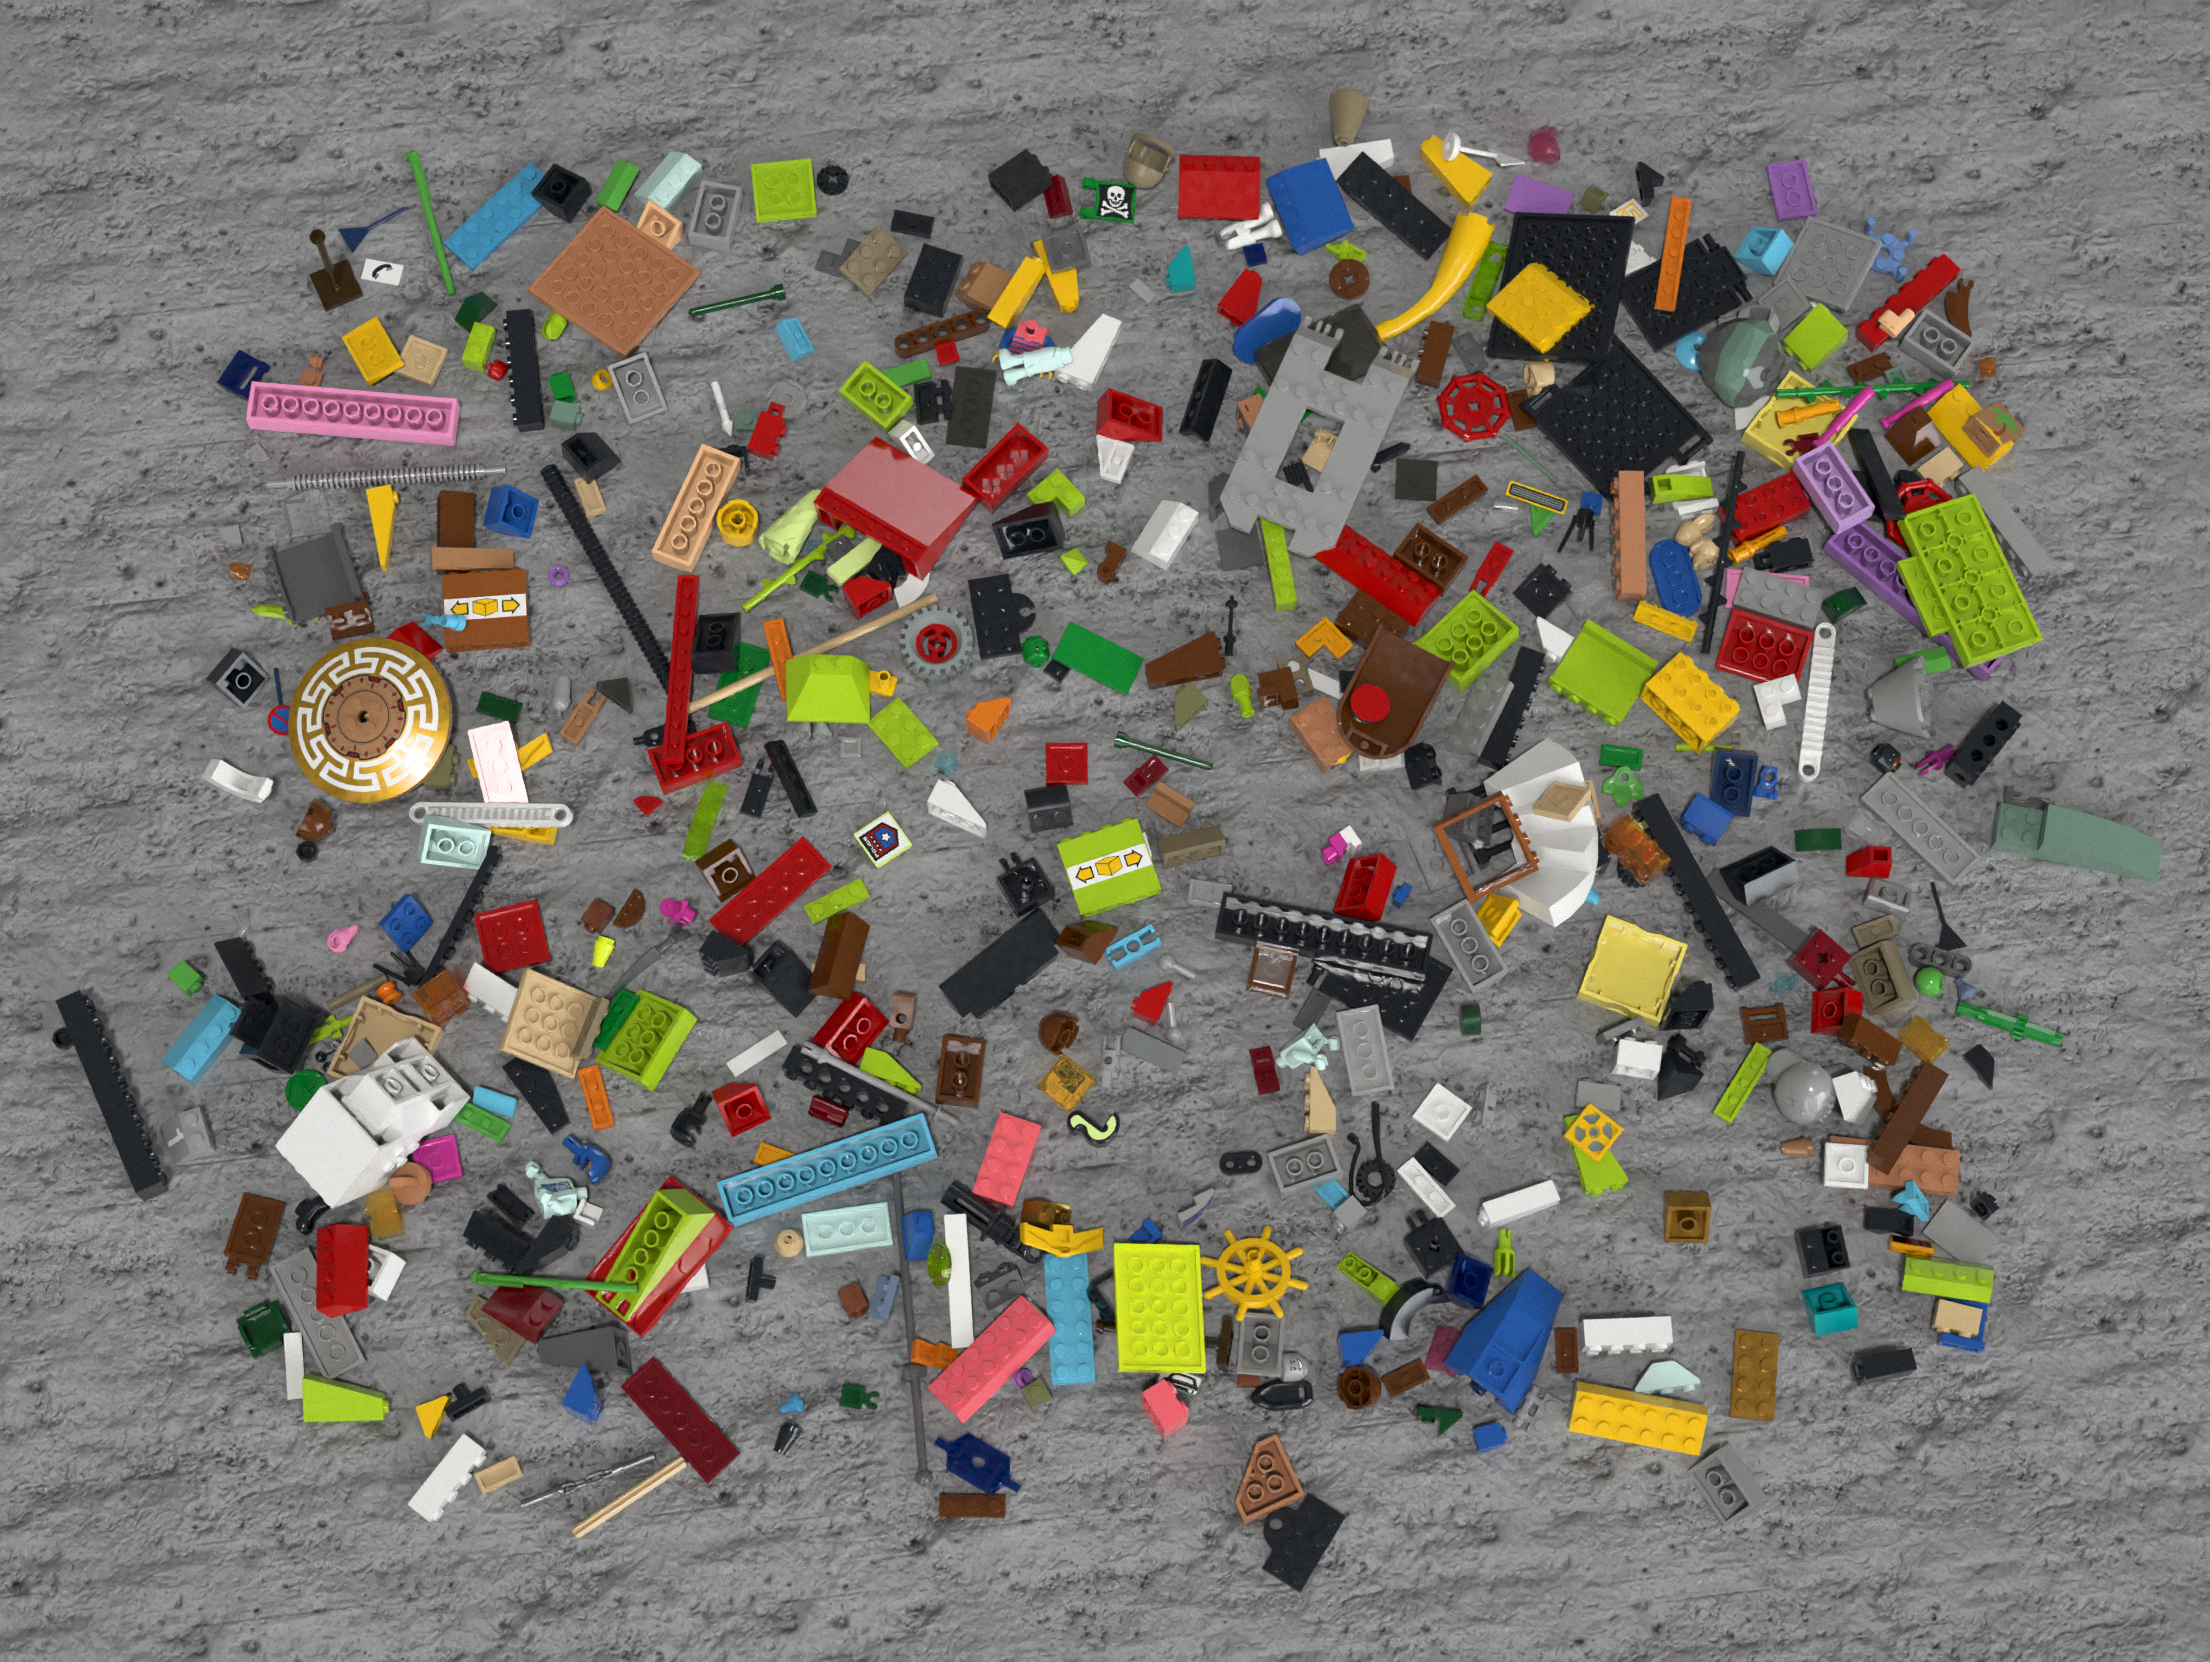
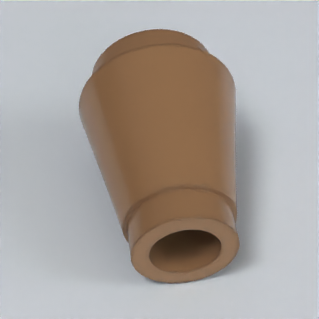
M1804 1137L1782 1142V1155L1801 1158L1813 1156L1812 1139Z

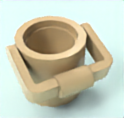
M1552 361L1525 362L1522 382L1529 398L1532 395H1538L1542 387L1554 383V366Z

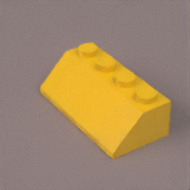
M1959 383L1946 393L1927 414L1932 418L1937 431L1971 469L1979 465L1984 472L2008 454L2014 443L2012 441L2006 443L1992 457H1987L1962 429L1967 421L1974 414L1982 411L1983 408Z

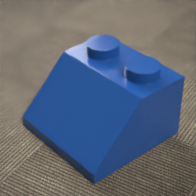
M509 485L493 487L483 526L499 534L529 539L539 500Z
M1698 792L1679 824L1687 833H1694L1700 837V841L1704 844L1715 847L1734 815Z
M1384 1330L1340 1334L1337 1340L1340 1367H1346L1347 1369L1348 1367L1362 1365L1381 1341Z

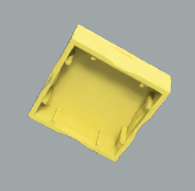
M1791 370L1777 387V389H1794L1795 387L1816 388ZM1774 392L1769 403L1760 410L1745 430L1741 441L1788 473H1794L1792 468L1795 459L1800 457V452H1796L1793 456L1786 455V451L1792 450V447L1790 445L1784 446V441L1786 439L1797 441L1798 435L1817 432L1820 438L1846 407L1840 404V411L1803 420L1801 424L1796 422L1780 428L1776 411L1790 410L1794 406L1801 408L1828 401L1831 398L1825 395L1816 396L1815 402L1811 403L1804 396L1799 398H1776ZM1857 414L1828 440H1831L1836 449L1848 434L1850 428L1854 426L1858 418Z
M1607 915L1576 998L1631 1019L1642 1016L1645 1024L1657 1028L1688 945L1660 934L1644 931L1634 924Z

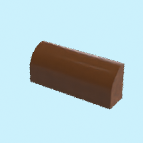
M451 490L440 491L437 496V547L474 548V493ZM436 569V575H447L450 572L465 574L472 570Z

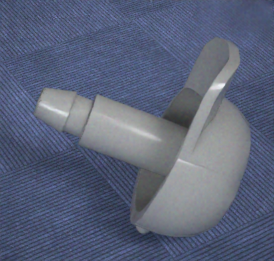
M1789 1049L1776 1051L1766 1065L1767 1075L1776 1086L1774 1094L1781 1113L1791 1122L1800 1125L1812 1124L1817 1121L1823 1122L1824 1118H1827L1828 1114L1832 1113L1836 1101V1091L1832 1079L1845 1075L1848 1072L1844 1064L1822 1068L1818 1064L1806 1061Z

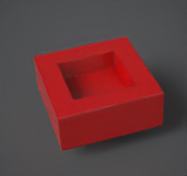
M954 340L935 345L939 366L959 362Z

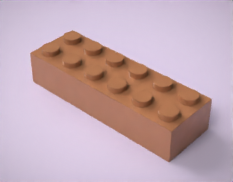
M1618 471L1617 475L1613 477V482H1610V494H1614L1613 502L1610 504V513L1614 514V522H1611V535H1614V542L1611 544V554L1615 555V562L1612 563V575H1615V583L1612 584V595H1616V602H1640L1646 594L1644 471Z
M1830 1136L1826 1142L1870 1146L1873 1140ZM1907 1144L1889 1175L1869 1165L1868 1188L1901 1192L1905 1190V1182L1914 1180L1924 1195L1952 1198L1958 1193L1960 1151Z

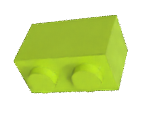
M474 322L462 355L465 368L482 373L485 372L497 338L494 327Z

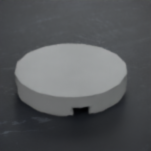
M791 380L777 382L768 390L766 396L767 408H769L771 402L784 405L786 408L783 418H785V421L793 420L805 411L807 395L804 388L797 382ZM772 412L773 415L778 416V412Z

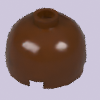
M314 798L296 836L309 842H316L321 840L325 834L330 835L335 824L331 823L333 814L329 806Z
M1062 1011L1053 1012L1042 1018L1039 1022L1038 1038L1041 1045L1054 1055H1061L1063 1053L1061 1050L1065 1046L1069 1048L1076 1039L1079 1027L1076 1026V1022H1079L1078 1019Z
M1352 1366L1344 1370L1346 1372L1338 1379L1337 1392L1339 1399L1344 1401L1347 1405L1346 1407L1353 1410H1363L1377 1403L1382 1391L1381 1380L1378 1375L1370 1368L1363 1366Z

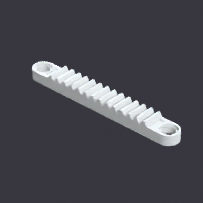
M1827 622L1821 623L1816 627L1812 642L1797 765V775L1804 782L1814 781L1820 770L1836 637L1834 626ZM1821 629L1828 630L1830 637L1827 639L1822 638L1819 635V631ZM1803 767H1812L1814 774L1811 776L1805 775Z
M418 802L409 811L410 818L418 825H423L424 817L421 819L416 817L420 809H425L426 814L446 816L472 825L488 828L490 826L498 828V826L503 828L566 827L573 819L572 811L564 804ZM566 811V817L563 820L559 821L556 819L558 812Z

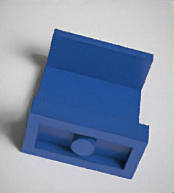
M1944 1297V1300L1983 1309L1979 1332L1975 1338L1961 1337L1954 1333H1938L1937 1345L1980 1354L1985 1348V1341H1982L1987 1307L1991 1304L1992 1299L1990 1303Z

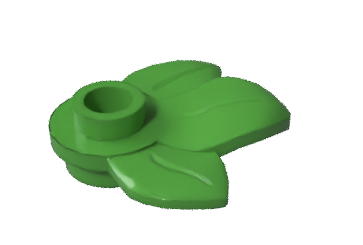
M1629 767L1618 768L1614 775L1607 778L1602 785V794H1612L1618 808L1626 806L1631 797L1636 800H1642L1644 796L1642 783L1635 779L1634 772ZM1622 773H1626L1628 775V779L1626 781L1621 780Z

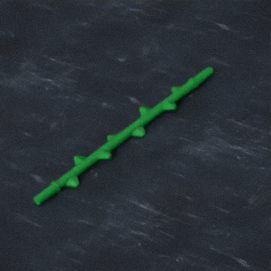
M1895 377L1893 384L1866 385L1859 381L1857 386L1833 387L1827 380H1824L1822 387L1776 389L1775 396L1776 398H1799L1804 396L1811 403H1814L1816 396L1844 395L1847 398H1851L1852 394H1859L1865 386H1870L1882 399H1887L1889 392L1915 391L1919 395H1923L1924 391L1930 390L1941 382L1930 378L1929 382L1905 383L1899 377ZM1968 380L1952 381L1954 383V387H1956L1959 383L1965 389H1969L1970 383Z

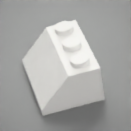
M1162 500L1131 551L1167 571L1196 525L1199 512L1181 502Z
M475 962L463 987L467 994L465 997L475 1004L477 1001L484 1005V1010L492 1015L497 1013L501 1016V1021L507 1024L518 989Z
M1858 1071L1833 1078L1832 1081L1844 1120L1857 1126L1863 1125L1877 1099L1875 1092H1878L1875 1081Z

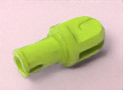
M556 312L550 313L542 325L543 337L548 340L557 339L567 326L566 319Z
M1236 674L1230 679L1232 697L1234 701L1239 703L1242 717L1249 718L1255 714L1251 703L1253 692L1248 678L1243 674Z

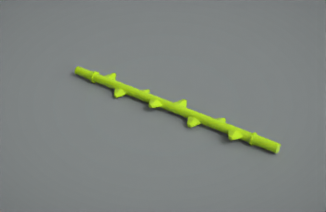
M845 525L835 534L822 533V544L805 557L796 558L793 566L775 580L764 578L762 580L763 589L757 591L756 595L741 605L742 609L745 612L749 611L760 601H764L765 597L783 583L795 585L794 575L813 560H823L825 558L826 544L841 534H844L846 538L854 539V529Z

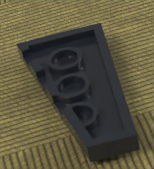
M518 1057L513 1058L502 1066L503 1070L552 1136L570 1123L549 1070Z

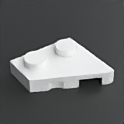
M1097 434L1101 479L1121 484L1135 447L1132 444Z

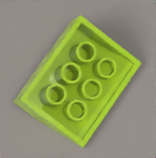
M1473 589L1415 645L1448 662H1451V660L1455 661V666L1447 682L1462 693L1519 639V627Z
M638 989L635 995L640 998V1001L605 1052L601 1050L595 1062L634 1084L653 1092L697 1019L686 1008Z

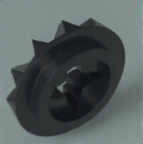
M829 164L827 167L821 168V171L817 174L818 188L827 195H838L845 191L849 184V176L846 170L839 165L832 166ZM830 175H831L832 177L837 176V177H836L837 183L834 182V181L828 182V181H829V176H830Z

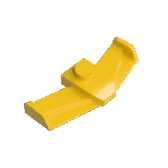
M544 732L520 749L517 741H515L522 772L553 752L547 732ZM466 758L472 778L479 779L474 758Z
M1026 1222L1020 1224V1241L1023 1244L1050 1252L1057 1258H1069L1072 1255L1104 1249L1103 1227L1073 1234V1226L1053 1224L1050 1226V1231L1029 1225Z

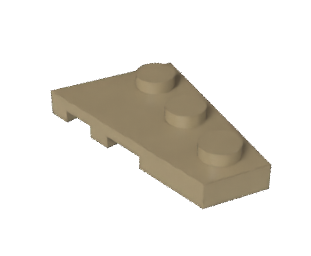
M477 1295L465 1314L506 1366L509 1367L527 1339L483 1312L481 1308L487 1301Z

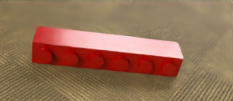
M1943 253L1939 258L1935 256L1928 263L1929 267L1927 269L1919 270L1911 283L1907 281L1899 289L1900 293L1897 295L1892 294L1886 300V305L1883 308L1880 306L1876 308L1868 321L1864 319L1857 326L1858 331L1855 337L1871 353L1876 351L1891 337L1880 327H1876L1878 318L1887 309L1899 316L1908 308L1916 315L1958 277L1961 269L1947 255Z

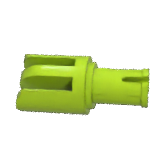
M1506 1229L1498 1230V1248L1494 1250V1276L1500 1274L1501 1277H1507L1508 1275L1509 1278H1515V1251L1511 1248L1512 1231L1509 1229L1507 1233Z

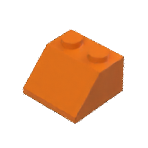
M1005 697L980 702L975 708L971 707L966 714L967 732L989 745L1011 713V699Z

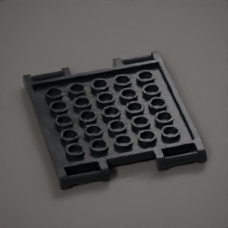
M1613 333V346L1610 348L1608 362L1582 361L1588 367L1560 389L1555 383L1542 387L1538 395H1532L1528 400H1523L1519 404V408L1536 423L1592 485L1603 494L1610 504L1614 498V494H1610V482H1613V477L1617 475L1618 471H1644V497L1646 495L1649 496V483L1645 480L1649 474L1671 456L1675 458L1680 466H1685L1691 457L1714 441L1711 435L1615 333ZM1552 392L1554 394L1536 410L1532 408L1547 393ZM1698 434L1701 439L1682 454L1679 449Z

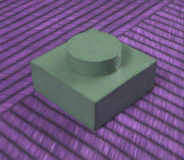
M1903 365L1883 373L1887 384H1893L1895 377H1899L1905 383H1911Z
M737 410L736 431L753 433L758 421V411Z

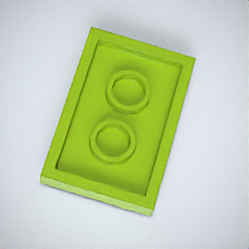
M899 697L872 717L870 724H867L906 771L939 745V742Z

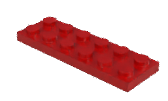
M802 836L708 921L719 934L744 947L832 867Z

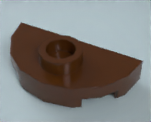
M634 888L612 923L613 926L629 928L636 925L643 918L645 901L638 890Z

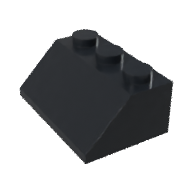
M1772 845L1720 869V874L1734 898L1747 907L1756 904L1764 898L1771 897L1783 889H1788L1799 882L1796 860Z
M714 930L711 931L699 950L702 965L705 968L704 971L713 977L718 975L722 978L747 972L753 965L747 949Z
M241 937L214 943L244 1001L247 996H251L261 1002L265 1001L268 996H273L270 991L273 989V986L268 977L263 978L260 973L264 969L258 959L253 960L251 953L254 951L248 941L244 943Z
M476 1210L472 1213L463 1237L467 1240L466 1245L474 1250H477V1248L485 1252L483 1256L492 1262L498 1260L502 1263L501 1267L511 1274L513 1271L517 1273L515 1270L516 1266L530 1248L529 1244Z

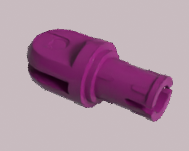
M1949 743L1937 752L1933 750L1927 752L1926 758L1917 763L1914 768L1916 770L1927 763L1929 766L1917 774L1922 776L1933 769L1936 771L1940 770L1943 767V762L1956 755V749L1948 752L1954 746Z

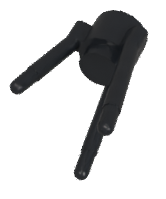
M1580 508L1577 515H1573L1572 522L1557 550L1558 553H1561L1576 524L1581 529L1579 534L1580 542L1583 541L1585 529L1589 528L1590 551L1594 550L1595 520H1593L1594 512L1592 510Z
M409 950L406 956L413 964L410 966L394 952L390 953L406 969L403 973L406 976L405 978L382 966L373 964L375 969L405 983L408 987L411 985L414 987L418 986L425 974L423 972L425 969L418 964Z

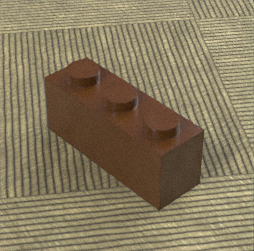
M1431 320L1430 327H1425L1423 339H1426L1425 346L1420 345L1418 357H1421V361L1415 373V383L1439 389L1455 326Z
M1845 1015L1837 1037L1845 1043L1846 1047L1855 1049L1859 1052L1858 1055L1873 1061V1065L1880 1068L1894 1066L1902 1046V1042L1861 1015Z

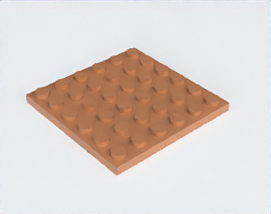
M603 205L528 288V294L626 359L700 276V270Z

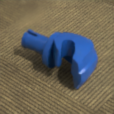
M569 1134L567 1136L569 1140L565 1137L562 1145L575 1155L573 1163L576 1166L580 1165L581 1170H584L587 1162H592L588 1178L592 1185L597 1184L610 1171L611 1163L609 1159L596 1146L590 1143L583 1146L572 1134Z

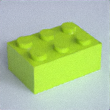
M866 360L863 361L838 390L841 399L887 435L914 405L913 399L909 394Z

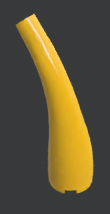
M1461 211L1457 213L1430 290L1405 313L1392 320L1388 318L1373 326L1374 334L1380 343L1411 329L1427 319L1459 290L1482 258L1495 229L1494 223L1489 225L1487 223L1488 218L1473 212H1469L1467 216L1462 215Z

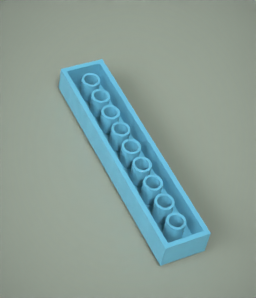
M920 1113L719 1181L717 1186L728 1220L736 1227L937 1159L938 1156L924 1114Z

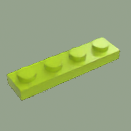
M1758 1042L1755 1043L1714 1109L1713 1115L1729 1125L1732 1124L1774 1052Z

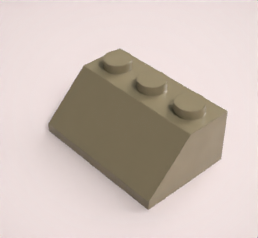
M1212 824L1202 826L1200 830L1196 831L1192 829L1184 830L1180 835L1172 836V834L1164 835L1157 840V849L1163 869L1224 855L1226 841L1219 825L1213 826Z
M1895 940L1880 941L1851 955L1852 957L1849 959L1859 989L1863 993V999L1870 1016L1902 1007L1917 1000Z

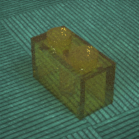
M1920 1016L1898 1036V1039L1924 1064L1926 1061L1933 1064L1950 1046L1947 1043L1946 1037L1941 1033L1937 1034L1932 1029L1931 1023Z
M388 1189L367 1195V1203H364L367 1216L371 1215L373 1223L369 1224L372 1236H376L379 1241L405 1234L394 1191Z

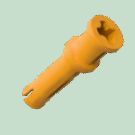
M1838 398L1801 408L1794 406L1793 409L1782 412L1778 410L1776 412L1780 428H1784L1785 425L1796 422L1801 424L1805 419L1840 411L1841 408Z
M1780 525L1750 542L1743 541L1740 546L1728 549L1727 557L1734 561V566H1737L1740 561L1746 558H1753L1756 552L1767 547L1769 543L1786 538L1788 535L1783 525Z

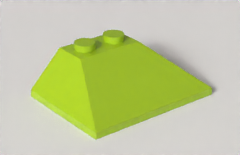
M808 654L785 661L786 721L870 724L868 663L850 655Z

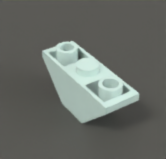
M1674 1360L1653 1363L1632 1392L1648 1395L1660 1392L1661 1395H1668L1674 1393L1673 1390L1682 1389V1392H1689L1695 1390V1387L1700 1384V1379Z

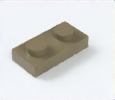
M1891 914L1851 929L1859 949L1900 934Z

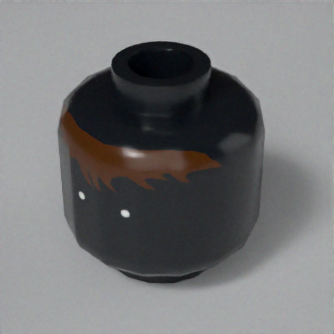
M1879 743L1870 753L1871 764L1883 774L1894 773L1901 766V753L1889 743Z

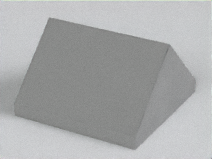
M1871 878L1862 906L1885 915L1891 914L1892 917L1903 920L1910 908L1912 890L1880 878Z

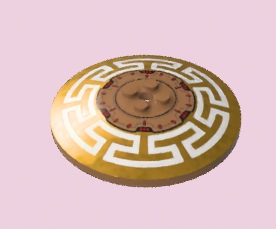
M357 639L339 645L327 652L310 667L300 681L294 693L289 711L288 732L290 745L302 772L315 786L325 793L349 803H383L411 792L434 771L450 739L452 705L443 677L423 654L402 642L392 639ZM368 712L369 719L361 723V714Z

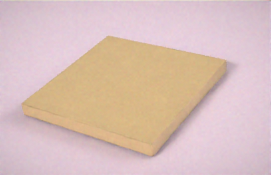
M525 968L498 1050L569 1079H574L580 1060L577 1061L571 1058V1054L593 999L597 997Z

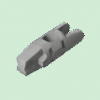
M1102 1034L1098 1077L1102 1078V1088L1111 1090L1113 1078L1117 1079L1121 1035H1116L1114 1039V1050H1107L1108 1034ZM1108 1060H1113L1111 1064H1106Z

